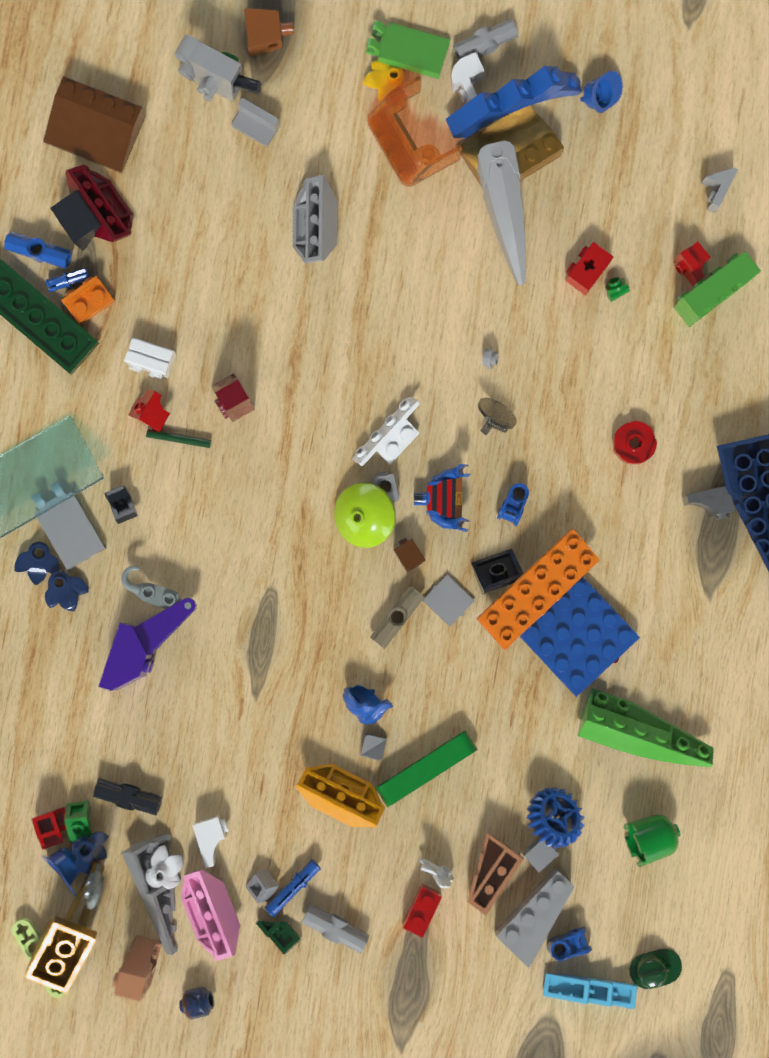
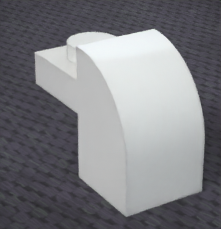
M476 52L461 58L452 70L451 90L452 92L459 90L462 102L466 101V103L477 96L472 84L483 80L485 72Z

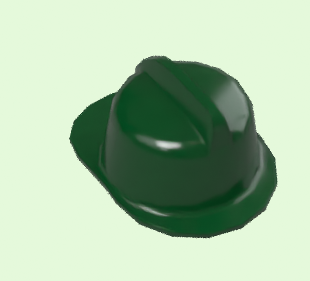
M658 949L636 956L631 962L629 968L630 977L638 987L643 989L665 986L676 981L680 976L682 962L679 955L669 949Z

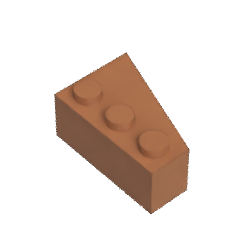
M489 832L486 833L467 901L484 915H487L524 860L522 855Z
M136 935L122 967L114 975L112 987H115L114 995L137 1001L143 999L152 985L162 944L161 941Z

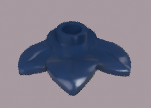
M35 542L31 544L27 552L21 553L17 557L14 570L15 572L27 571L33 584L38 585L45 579L47 572L52 574L59 571V562L55 556L50 554V548L47 544ZM38 548L43 550L41 557L35 555V551Z
M56 571L49 577V588L45 592V601L49 608L60 604L65 610L73 612L78 604L77 595L85 594L89 589L81 578L76 576L69 577L63 571ZM57 579H62L64 581V584L62 586L56 585L55 581Z
M95 832L88 837L81 836L74 841L71 851L75 856V867L81 873L88 874L93 861L107 858V853L103 846L109 837L107 834Z

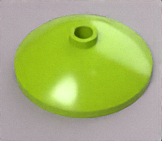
M357 483L349 486L339 495L334 508V520L339 533L346 541L357 547L370 548L383 543L391 535L396 522V511L390 496L382 488L371 483ZM357 514H359V515L361 516V520H360V521H359V520L357 519V517H356Z

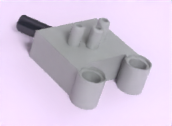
M184 35L174 53L175 57L182 62L178 72L183 77L200 84L197 91L205 94L204 99L207 101H211L215 93L234 102L240 89L255 94L262 90V83L260 81L242 76L241 63L199 42L190 35Z

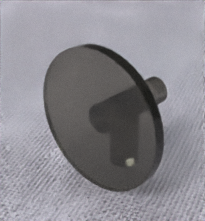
M482 398L478 402L479 411L487 419L480 430L483 434L488 435L492 428L506 433L508 429H512L516 425L517 421L514 414L502 403L491 398Z

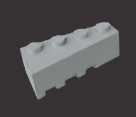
M556 868L539 883L494 931L496 937L528 968H530L574 889L572 883Z

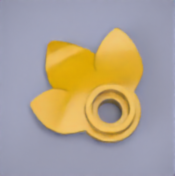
M378 60L371 62L370 65L373 71L366 75L363 85L378 89V101H386L395 95L397 86L403 83L404 72L401 68L380 63ZM396 73L398 76L396 78H392L390 74Z

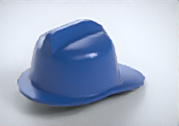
M611 70L599 78L589 81L585 85L584 95L580 98V101L585 102L589 108L595 109L598 113L605 112L615 105L622 95L623 83L621 76L616 71Z
M62 847L48 858L42 855L43 859L60 875L71 893L76 897L70 886L78 875L79 870L75 867V856L68 848Z

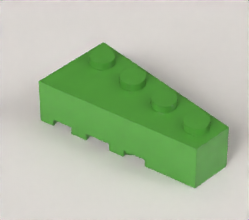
M746 251L740 255L735 253L727 260L728 264L723 268L721 266L717 267L710 273L711 277L707 280H700L693 286L694 289L689 293L686 291L676 299L678 303L674 309L689 327L761 272Z

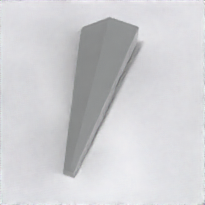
M166 833L140 841L121 853L166 954L173 955L178 951L174 945V932H176L172 912L175 911L174 888L166 889L163 886L159 888L151 887L145 877L147 870L151 867V857L156 849L165 845L168 855H172L169 853L168 845L171 836Z

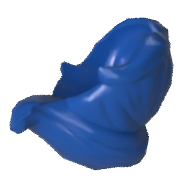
M361 685L344 688L343 700L346 708L358 717L360 723L365 725L377 722L382 718L387 709L393 707V704L388 699L379 700L374 694V689L370 690Z

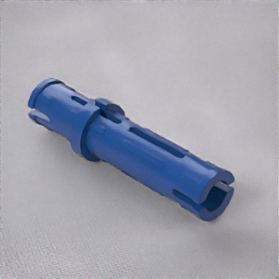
M311 859L299 873L296 872L293 875L294 878L265 906L266 911L275 917L303 887L306 888L309 885L308 882L321 870V867Z

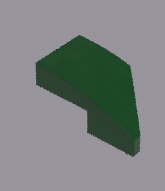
M256 922L267 938L273 941L283 955H286L302 940L287 922Z

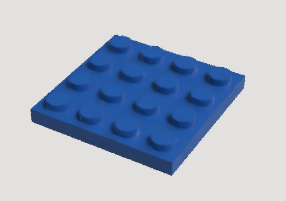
M583 577L520 636L575 697L582 693L640 638Z

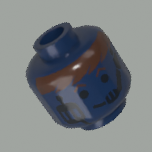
M205 987L186 990L182 1000L179 1002L180 1011L185 1013L186 1017L190 1020L208 1016L211 1009L214 1008L212 992L208 991Z

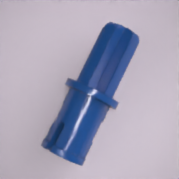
M86 268L70 273L65 271L63 275L46 279L47 287L50 286L48 288L50 293L66 287L70 289L72 285L83 282L90 275Z

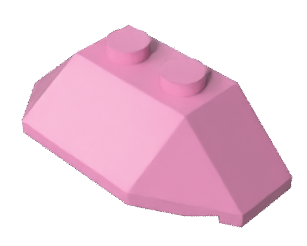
M204 870L183 876L182 902L198 942L213 955L216 961L234 956L240 923L225 884Z

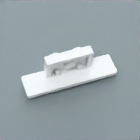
M412 397L404 399L399 404V408L385 419L380 429L371 434L367 443L356 450L352 460L363 466L377 452L391 465L419 434L407 418L420 405V402Z

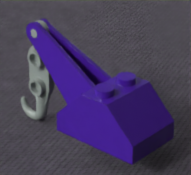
M129 566L123 571L121 577L125 589L136 594L142 601L165 608V610L137 626L128 623L119 624L98 686L109 691L119 690L147 676L148 672L151 673L155 660H152L153 653L197 609L195 600L191 598L181 599L174 590L152 583L134 584L128 579L129 573L134 570H140L139 566Z

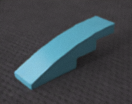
M545 973L543 996L583 1004L593 1003L609 1007L614 1005L635 1009L638 985L591 977Z

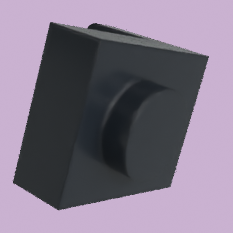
M124 485L113 488L105 493L117 524L138 516L133 499Z

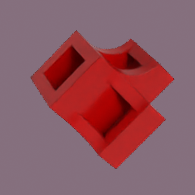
M697 241L677 256L674 260L675 269L680 275H684L690 284L694 286L703 279L702 267L711 257Z
M147 389L142 398L138 397L128 416L160 432L170 413L161 406L160 399L162 395L154 390Z
M65 806L31 819L42 850L64 842L61 832L67 830L64 822Z

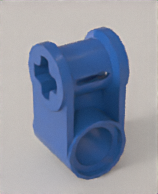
M518 483L509 489L496 519L500 520L502 518L512 522L517 527L529 496L527 486ZM515 488H521L524 491L523 499L518 500L514 498L513 490Z
M576 928L567 933L552 937L547 943L549 954L555 960L564 961L591 952L592 947L588 945L585 935L586 928ZM563 944L562 952L554 953L555 945Z

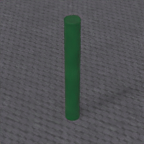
M147 429L146 432L147 438L210 448L212 442L209 439L163 431L158 432Z

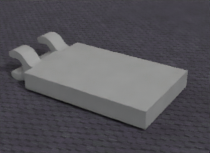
M57 482L51 486L57 498L47 503L44 496L38 493L32 499L40 510L35 513V516L65 568L70 570L105 550L106 547L73 492L67 495L62 484Z

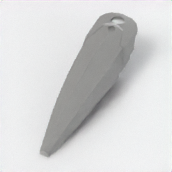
M500 141L485 145L480 149L477 172L484 191L483 197L498 241L517 285H522L526 281V248L519 181L521 180L514 146L508 141Z

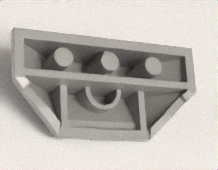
M324 175L305 178L304 186L299 191L293 204V248L304 263L307 264L324 261L337 245L338 203Z

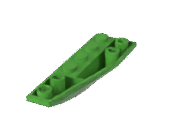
M593 688L591 689L580 719L579 737L618 751L653 760L702 767H711L713 765V747L633 702Z

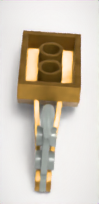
M94 861L65 917L61 918L55 915L47 922L26 969L25 978L64 993L68 992L96 940L97 932L86 928L90 911L96 906L102 891L104 877L101 875L105 867L104 865ZM82 897H85L86 902L78 924L71 922L70 920Z

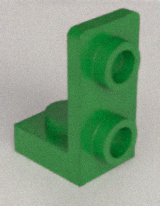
M89 800L67 804L64 822L71 846L77 838L81 836L88 837L92 834L89 824L91 809Z

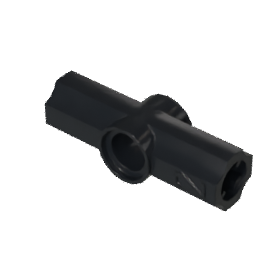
M102 778L98 779L93 797L115 803L117 807L132 811L135 809L155 816L158 815L163 799L162 796L142 791L137 786L126 783L119 784Z

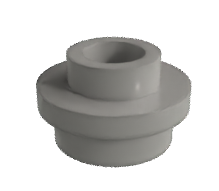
M495 348L484 350L482 364L488 369H492L494 365L497 366L499 354L495 352Z

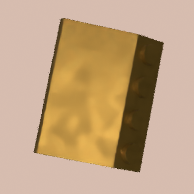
M531 106L508 114L456 146V149L480 185L481 182L477 172L478 154L485 145L508 141L514 146L521 180L519 181L561 157L564 149L554 131Z

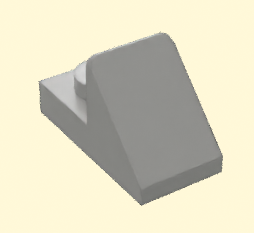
M731 168L704 178L702 184L713 189L707 200L710 202L707 210L713 213L718 210L738 169Z

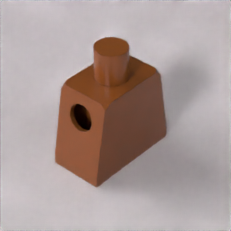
M244 9L250 56L281 49L283 47L282 36L294 35L293 22L280 23L279 11Z

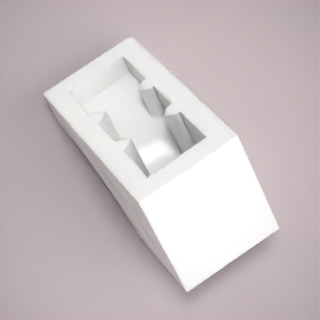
M221 815L193 824L205 868L212 867L217 863L216 847L220 840L226 838V832H229L226 819L222 820Z

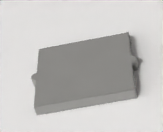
M448 575L437 586L434 585L433 590L422 600L449 627L460 616H464V611L474 602Z

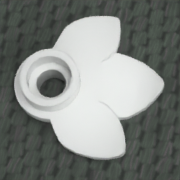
M165 845L160 846L153 853L151 867L146 872L145 877L148 884L155 888L163 886L166 889H172L181 882L177 874L183 867L184 857L181 855L169 856Z
M419 859L422 863L420 869L432 873V877L439 887H451L454 877L448 867L444 865L440 867L427 859Z

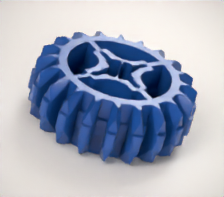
M557 787L545 788L536 793L529 801L531 805L526 810L530 814L526 818L531 820V823L528 827L534 828L535 831L532 835L538 834L539 842L545 841L546 846L553 845L554 848L566 847L574 843L577 837L582 834L581 829L585 825L581 821L585 817L580 815V812L583 808L577 807L578 800H572V793L566 794L565 789L558 790Z

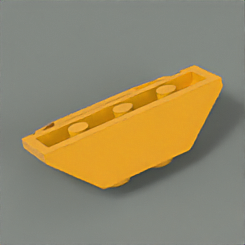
M334 764L306 767L296 786L311 807L351 827L376 828L385 809L372 783Z

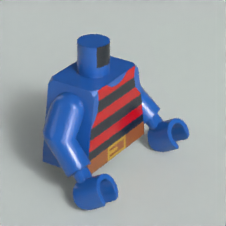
M459 464L456 468L444 470L432 477L430 482L427 483V493L414 492V505L426 506V515L430 516L431 521L444 529L468 531V529L462 527L464 522H470V520L462 517V478H459L470 476V473H463V469L468 467V464Z

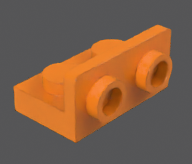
M97 276L85 279L82 282V286L76 290L68 291L64 295L65 298L61 300L79 325H82L115 302Z

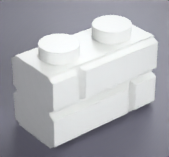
M133 337L124 362L129 365V369L141 373L142 370L150 372L149 376L161 380L162 376L169 377L176 353L174 350Z

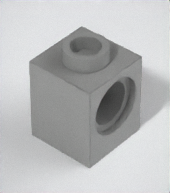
M388 471L377 473L376 478H372L373 484L380 486L381 483H389L392 489L387 494L392 502L399 501L394 474H389Z
M539 838L522 852L539 873L559 855L553 845L546 846L545 841L539 842Z

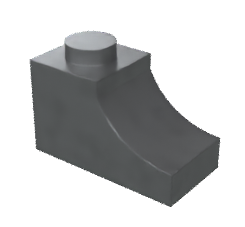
M726 486L682 497L684 505L699 506L708 513L709 517L716 516V520L727 518L730 512L735 511L732 496L729 495Z

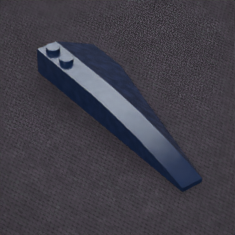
M769 434L716 447L726 489L729 495L732 496L733 504L769 572Z

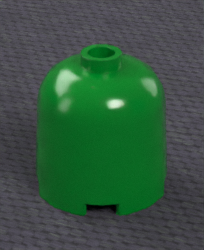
M664 815L649 816L626 823L623 826L624 830H628V836H625L628 850L632 858L635 856L638 858L637 865L639 867L674 854L678 848V837L681 835L677 824H673Z

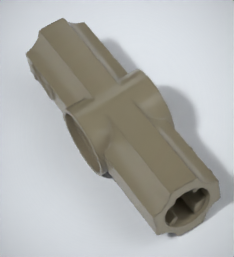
M409 586L370 638L385 649L425 597L412 586ZM400 611L403 614L404 619L401 623H394L391 620L393 612Z

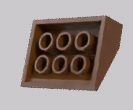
M63 76L54 97L43 142L122 173L146 115L143 108L139 105Z

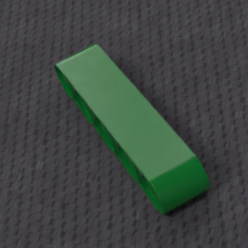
M465 730L381 783L375 789L386 807H389L478 750V748Z

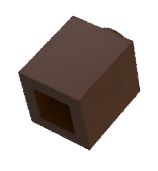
M404 538L395 544L397 548L393 549L406 573L426 561L412 538L410 540Z

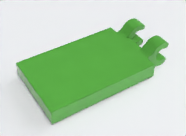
M374 21L371 36L381 38V41L379 43L374 38H368L366 44L367 54L379 56L378 62L439 79L450 45V39L391 22L389 27H386L382 22Z

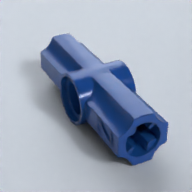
M10 231L4 241L5 250L32 258L36 262H45L67 269L72 259L71 250L43 242L39 238H30ZM43 247L39 254H34L35 248Z

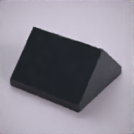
M79 190L72 192L50 208L72 242L81 250L86 249L102 226Z
M512 549L471 563L482 595L511 585L524 574Z

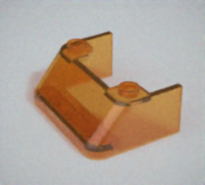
M420 75L390 91L369 113L367 118L369 129L399 181L408 187L414 186L460 160L462 152L460 145L442 155L432 144H426L417 148L397 113L407 106V99L421 92L422 79Z

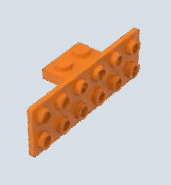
M570 529L477 617V621L504 650L507 649L597 564L599 558L577 532Z

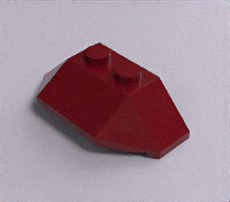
M85 164L66 170L69 194L79 190L102 224L94 237L110 242L129 237L132 232L134 215L112 182L101 174L90 170Z

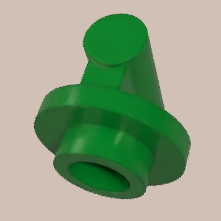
M620 277L611 278L605 286L608 299L611 302L630 292L626 280Z

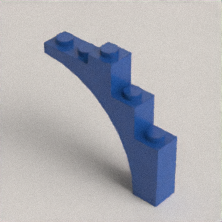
M544 66L526 80L512 79L495 93L481 92L447 117L446 122L453 138H467L488 124L522 108L554 98L577 96L583 92L580 86V79L575 72H561L557 66Z

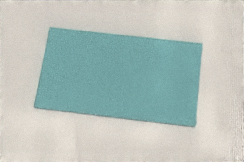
M71 416L66 417L0 455V538L104 479L103 473H101Z

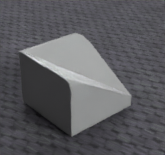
M366 733L360 756L382 761L387 739Z
M268 870L255 872L246 886L258 904L269 901L279 887Z

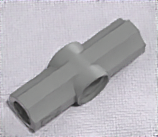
M508 19L491 28L489 26L480 28L472 37L453 45L457 60L459 61L461 58L475 52L477 55L482 54V56L493 53L500 45L518 37L514 21Z
M311 904L301 922L322 933V936L336 944L341 943L359 953L362 952L369 938V934L353 927L344 918L336 914L330 915Z

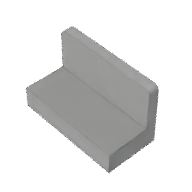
M242 98L238 103L239 112L231 124L232 127L263 146L268 147L280 128L279 119Z

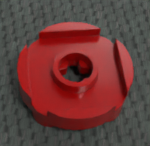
M632 421L626 423L614 434L613 452L624 463L630 465L642 464L650 459L656 451L657 440L653 430L643 422ZM638 438L640 447L632 448L629 440Z

